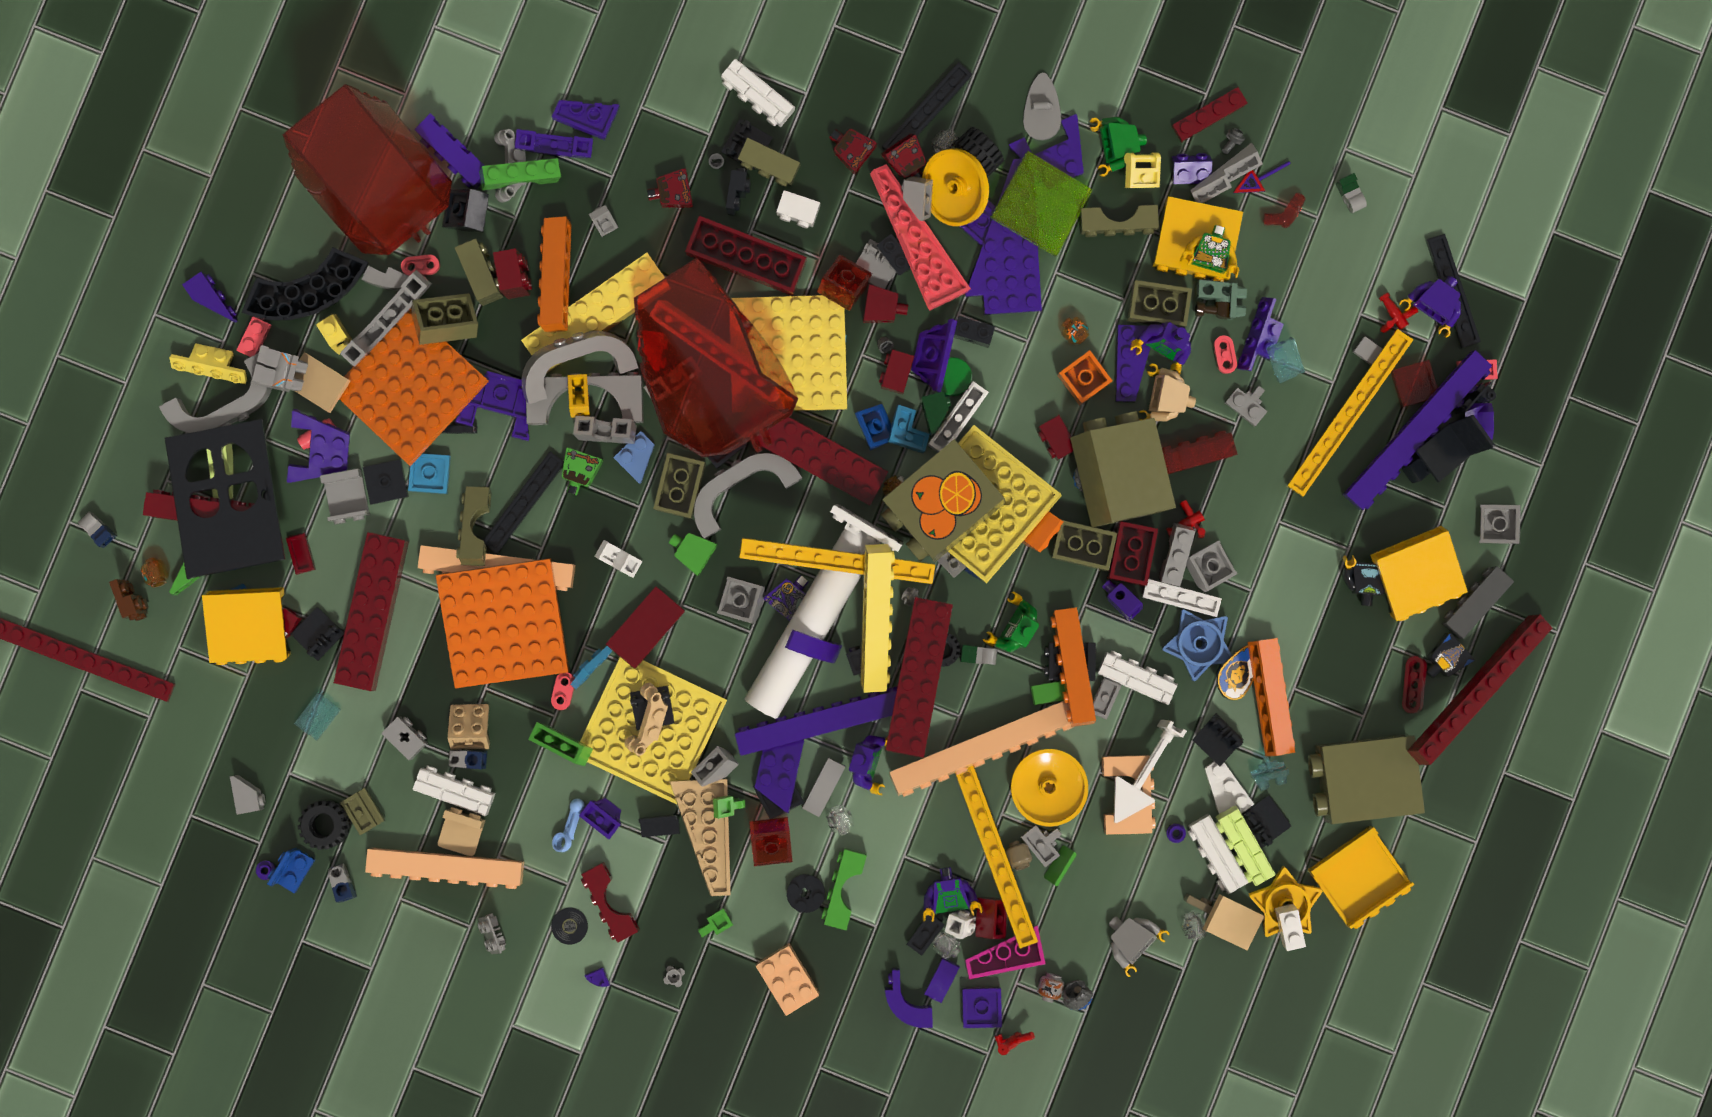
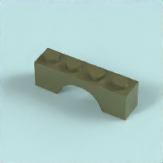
M1158 205L1138 206L1134 216L1123 222L1110 220L1104 215L1100 207L1081 208L1079 212L1080 234H1085V237H1095L1101 233H1104V236H1115L1116 233L1135 235V232L1149 235L1154 234V231H1157L1159 228Z
M466 486L465 493H462L464 511L460 512L462 529L458 531V540H461L460 547H457L456 557L459 558L461 565L485 566L486 545L483 540H480L473 534V526L479 517L490 512L492 494L489 487Z

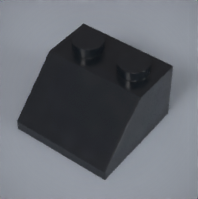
M474 189L448 190L442 227L468 232H483L489 194Z

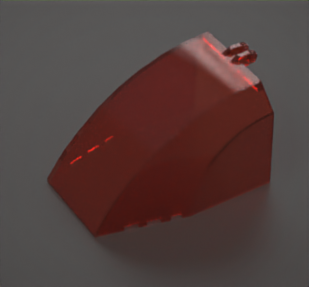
M344 84L282 134L286 148L289 150L288 155L292 160L291 165L295 170L294 175L362 253L390 255L411 237L419 243L421 239L417 232L422 230L425 234L429 235L431 232L426 225L449 206L451 179L385 100L380 101L375 96L372 98L368 93H361L359 89Z
M695 258L634 297L635 317L639 323L637 337L640 338L641 347H638L639 355L642 356L640 369L663 433L701 457L728 454L750 440L753 448L760 452L762 447L757 437L760 434L767 446L772 445L767 430L792 415L798 401L797 394L771 347L698 258Z

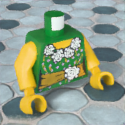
M1214 225L1212 235L1204 233L1202 236H1197L1187 245L1185 252L1180 258L1181 262L1183 259H1187L1189 262L1187 265L1192 264L1221 274L1227 271L1226 277L1233 273L1235 278H1237L1239 274L1234 247L1230 245V240L1223 238L1225 228L1222 226Z

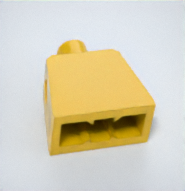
M587 374L568 375L570 417L590 416ZM575 387H581L582 390L575 391Z

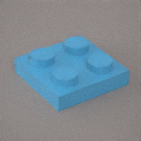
M422 453L410 466L408 491L448 494L451 456Z

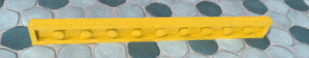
M1399 329L1394 332L1290 480L1287 487L1302 497L1306 494L1412 343V338Z
M742 538L739 558L864 575L865 554ZM895 558L894 563H891V569L894 571V579L932 584L935 564Z
M970 766L967 768L968 771L959 775L955 772L1020 949L1037 943L1038 940L974 766Z

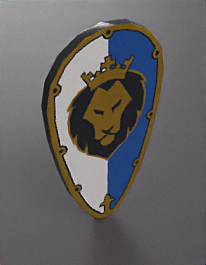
M1248 645L1240 648L1229 657L1217 673L1216 683L1218 690L1226 699H1241L1253 682Z

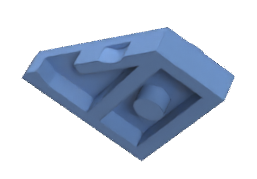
M640 431L635 436V444H627L613 458L641 484L655 445Z

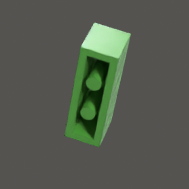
M536 722L528 739L572 763L582 766L586 765L593 751V748L539 722Z

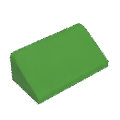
M1062 845L1058 852L1060 856L1051 863L1044 875V878L1055 886L1059 885L1077 855L1075 851L1065 845Z

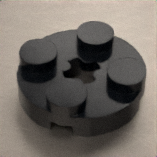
M800 874L794 877L788 885L787 900L791 907L800 913L813 912L824 901V885L819 878L813 875ZM803 888H806V890H811L809 898L807 899L806 897H801L800 895L803 893Z

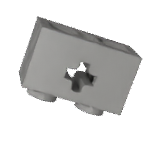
M399 716L381 734L408 760H412L428 744L425 740L427 737L420 730L416 731L412 727L413 723L407 717L402 718ZM403 733H404V734L409 733L408 738H409L410 740H405V741H404L403 738H404L405 736L403 735Z

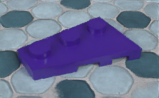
M559 100L552 114V120L605 140L620 106L619 104L602 105V103L587 104L580 101Z

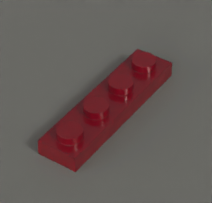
M1239 87L1176 122L1172 125V128L1182 143L1244 107L1248 102Z

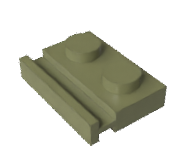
M366 787L340 802L359 835L366 833L385 821Z

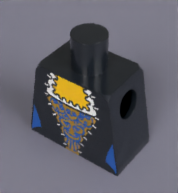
M1445 633L1427 655V658L1433 664L1427 668L1426 673L1431 678H1435L1440 672L1443 676L1449 677L1475 661V659L1452 633Z

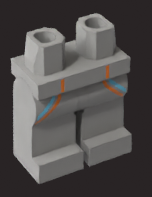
M261 345L251 384L288 393L290 390L301 391L304 381L294 378L295 372L306 374L308 363L298 360V356L279 352Z

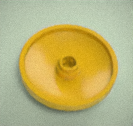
M957 148L940 151L929 159L924 168L922 178L933 180L931 213L939 221L950 226H963L978 219L985 210L989 198L988 178L981 163L969 152Z
M1041 749L1027 755L1015 768L1011 779V795L1018 811L1029 821L1041 826H1059L1075 818L1084 807L1088 796V780L1083 767L1068 753L1057 749Z

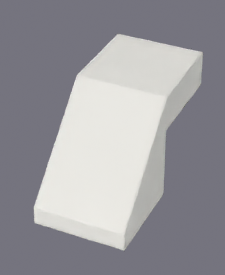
M603 540L594 556L634 578L643 562Z

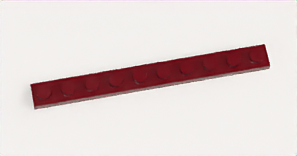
M0 618V639L169 702L175 683Z

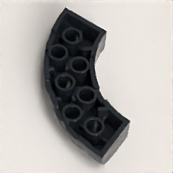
M332 247L327 258L311 274L290 282L268 281L257 277L242 313L256 318L278 321L294 320L317 314L331 307L347 295L362 277L369 263Z

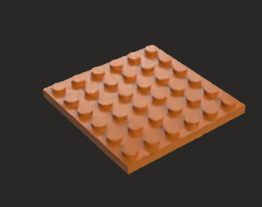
M412 309L402 317L355 367L353 366L344 376L350 380V383L339 399L410 466L489 382L449 343L438 342L419 345L411 315Z
M551 558L436 575L455 688L569 672Z

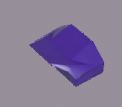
M1474 403L1465 412V417L1474 415L1492 440L1494 434L1492 403Z
M606 798L598 801L591 800L579 815V817L607 839H610L621 825V810Z

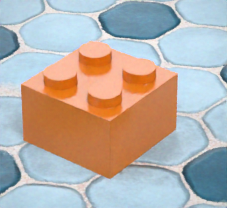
M1090 350L1057 375L1079 406L1113 381Z

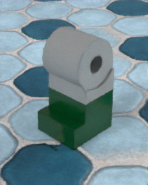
M1355 173L1335 183L1351 213L1367 206L1366 199L1357 183L1358 179Z
M962 645L960 662L996 665L997 649Z

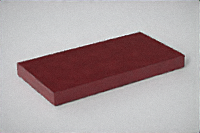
M655 587L609 639L606 646L633 669H636L685 613V610L659 588Z

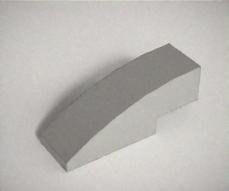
M368 266L362 280L379 288L399 291L401 289L400 286L409 276L388 267L386 273H383Z
M828 757L802 809L820 817L846 766Z

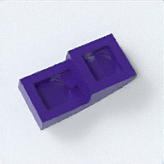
M942 958L924 995L942 1003L960 966Z

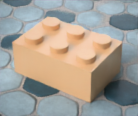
M790 943L756 963V968L786 1016L819 996L817 987Z

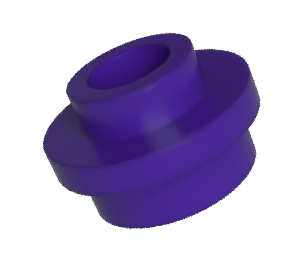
M1175 823L1167 828L1166 835L1171 842L1179 843L1184 840L1186 830L1182 825ZM1179 830V835L1174 837L1173 831Z
M267 860L260 862L256 867L257 876L262 880H269L268 875L275 868V865ZM263 867L268 868L267 874L262 872Z

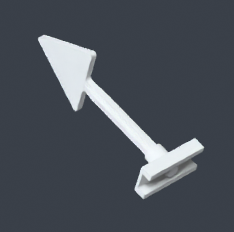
M1160 720L1157 727L1163 730L1160 736L1161 739L1134 784L1131 785L1122 778L1115 777L1114 823L1124 820L1155 802V799L1140 789L1167 744L1171 742L1174 736L1183 738L1187 732L1185 729L1176 728L1173 726L1174 722L1170 720Z

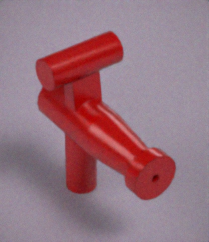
M1389 292L1384 294L1379 300L1380 302L1383 301L1392 321L1389 320L1381 326V332L1386 333L1394 326V323L1399 330L1409 325L1406 319L1418 313V309L1413 306L1402 313L1389 297Z
M1187 500L1181 502L1180 505L1187 518L1177 524L1194 527L1198 532V537L1204 538L1205 529L1198 526L1199 523L1205 520L1200 511L1194 513ZM1167 528L1166 531L1170 537L1172 528Z
M1015 1032L1006 1039H1003L1002 1034L994 1036L998 1045V1052L1001 1055H1007L1010 1050L1020 1043L1035 1038L1033 1032L1025 1034Z

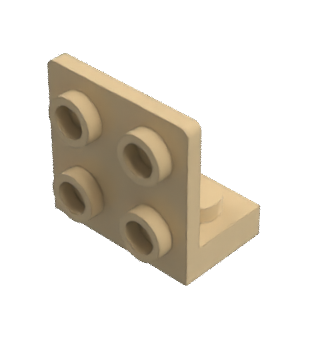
M488 704L450 706L447 738L451 750L489 749L490 741L487 734Z

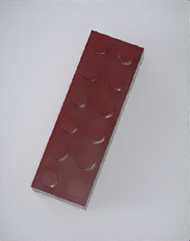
M701 216L698 217L685 250L686 255L791 296L795 293L807 262V257Z
M153 489V493L146 492L143 515L177 521L173 492L172 496H170V492ZM191 495V508L195 515L202 518H210L219 511V498L210 497V501H208V497ZM230 500L232 508L236 511L248 510L255 504L249 503L246 506L244 502Z

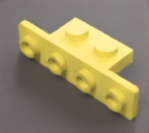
M195 343L189 358L173 354L169 357L171 368L177 371H186L196 375L228 380L233 383L246 384L247 382L245 370L229 367L234 356L233 351Z

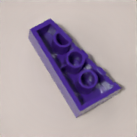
M430 113L414 129L422 138L420 142L427 149L429 147L436 151L434 155L441 162L445 160L449 164L447 168L454 175L459 173L463 177L461 181L468 188L472 186L474 189H477L481 185L479 171L485 165L468 151L458 139L454 138L448 129L440 125Z

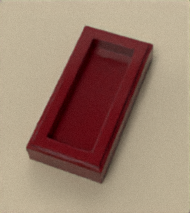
M306 533L287 537L286 541L295 574L299 575L316 570Z

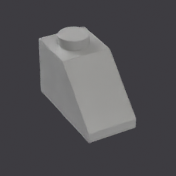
M912 176L905 179L902 184L903 200L918 220L924 221L931 217L933 180Z
M717 746L691 773L703 787L725 778L739 763L730 751Z
M239 775L230 777L237 815L264 809L266 800L264 794H261L260 789Z

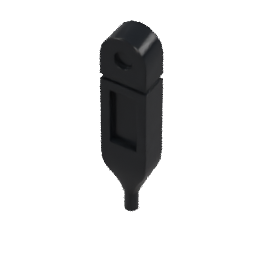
M448 425L441 434H477L478 426Z

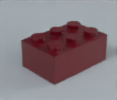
M516 248L493 252L500 292L507 299L529 296L530 290L533 287L531 278L526 273V271H529L527 259L525 260V257Z
M1120 521L1117 525V537L1107 579L1147 586L1158 529Z

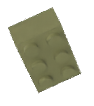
M747 138L738 157L742 167L751 171L752 168L759 170V175L768 179L772 176L776 178V183L784 187L787 184L792 185L801 166L800 162Z
M473 239L454 247L476 300L484 306L503 298L504 296L499 290L498 279L495 277V274H497L496 268L488 260L487 257L490 254L483 242L480 243L477 239Z
M1135 280L1132 284L1127 321L1150 325L1171 322L1179 328H1186L1192 288Z
M470 293L412 300L411 315L419 345L477 338L478 321Z
M667 453L653 509L692 519L706 463Z
M1062 520L1063 524L1055 536L1051 559L1109 571L1117 533Z

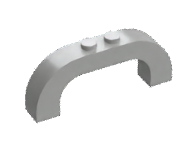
M415 270L400 286L401 289L368 326L351 340L340 354L355 367L412 308V300L420 299L432 283L418 270Z
M606 331L579 332L573 334L568 339H557L554 343L536 351L526 363L522 374L524 397L529 404L547 399L544 377L547 371L556 364L592 352L605 351L612 355L616 370L622 374L638 368L636 358L623 340Z
M258 353L244 360L251 374V379ZM251 384L245 395L204 417L197 418L190 415L179 398H174L159 406V408L171 425L184 432L192 433L228 426L236 421L242 422L248 419L249 414L258 410L266 402L272 388Z
M761 453L752 455L743 461L738 459L730 464L732 467L727 471L722 469L715 473V478L701 489L694 507L695 522L703 538L707 539L721 530L712 511L714 501L720 494L758 471L774 473L787 489L802 480L797 469L788 460L778 455Z

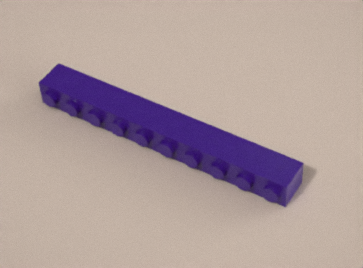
M1476 350L1470 351L1342 495L1359 510L1368 509L1374 503L1373 498L1377 494L1381 495L1386 490V484L1390 479L1393 481L1400 474L1398 470L1403 465L1407 466L1412 461V455L1425 444V440L1429 436L1432 438L1439 430L1437 427L1442 422L1445 423L1452 416L1450 414L1454 408L1458 409L1465 401L1463 398L1475 391L1478 387L1476 385L1480 379L1484 380L1491 371L1489 369L1492 365Z
M898 686L888 688L887 693L884 694L879 692L869 693V698L861 699V696L849 699L850 703L835 702L831 704V708L824 709L823 706L813 708V712L805 714V711L794 713V718L787 719L786 716L775 718V723L768 724V721L757 723L756 728L750 729L749 726L738 728L739 732L735 733L740 756L892 716Z

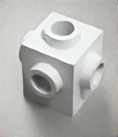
M958 910L950 913L947 918L945 932L957 939L970 936L976 928V917L970 915V912L967 910Z

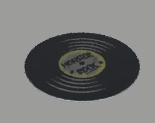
M565 908L554 916L551 929L554 937L559 942L572 945L580 942L585 937L588 930V922L581 911L574 908Z

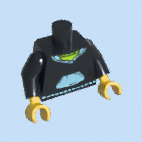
M1346 555L1343 556L1345 563L1343 579L1348 589L1352 590L1353 594H1362L1361 606H1372L1373 595L1380 596L1385 593L1377 565L1356 562L1354 555H1352L1350 561H1347Z

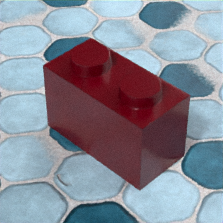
M892 350L891 354L887 353L884 363L888 365L886 373L882 372L879 383H882L881 388L903 395L914 356Z
M1060 415L1038 427L1039 432L1037 434L1042 442L1046 441L1049 447L1047 451L1052 459L1055 458L1058 461L1074 452L1070 439L1072 436Z
M979 897L978 901L983 912L981 913L980 909L977 908L975 936L988 939H1005L1007 914L1002 900L994 897Z

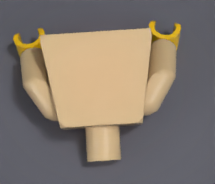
M1155 363L1149 365V367L1156 369L1155 372L1147 371L1149 376H1155L1149 406L1151 413H1147L1145 410H1141L1139 413H1146V419L1155 418V421L1166 422L1176 418L1179 413H1184L1186 407L1193 408L1195 406L1196 398L1189 396L1190 387L1185 384L1183 378L1176 371L1166 368L1159 369Z

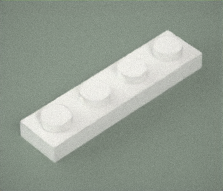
M1151 579L1148 580V585L1144 587L1142 598L1217 617L1222 598Z

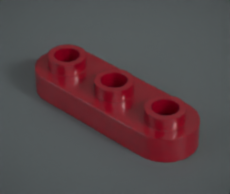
M1419 656L1410 657L1405 667L1402 707L1407 713L1411 714L1419 713L1424 703L1427 663L1424 658ZM1417 663L1420 664L1419 669L1416 668ZM1415 682L1418 683L1417 688L1414 687ZM1413 701L1416 702L1415 707L1412 706Z

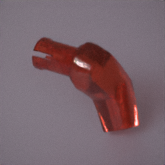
M1296 193L1284 209V212L1277 214L1264 213V225H1281L1283 228L1290 227L1300 213L1305 197L1302 194Z

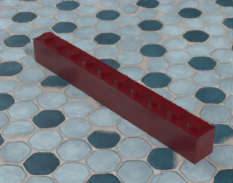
M1541 614L1528 615L1407 750L1419 765H1431L1552 630L1550 624Z

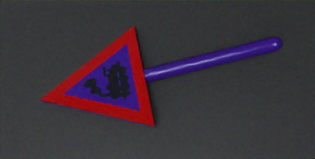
M1290 161L1260 177H1257L1253 170L1248 172L1234 193L1265 192L1260 181L1290 165Z

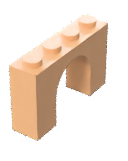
M1102 756V776H1129L1136 780L1150 756ZM1150 772L1141 787V791L1151 797V790H1154V779L1151 778ZM1155 802L1118 823H1114V814H1103L1104 833L1106 835L1152 833V829H1155L1156 826L1155 817H1152V809H1155Z

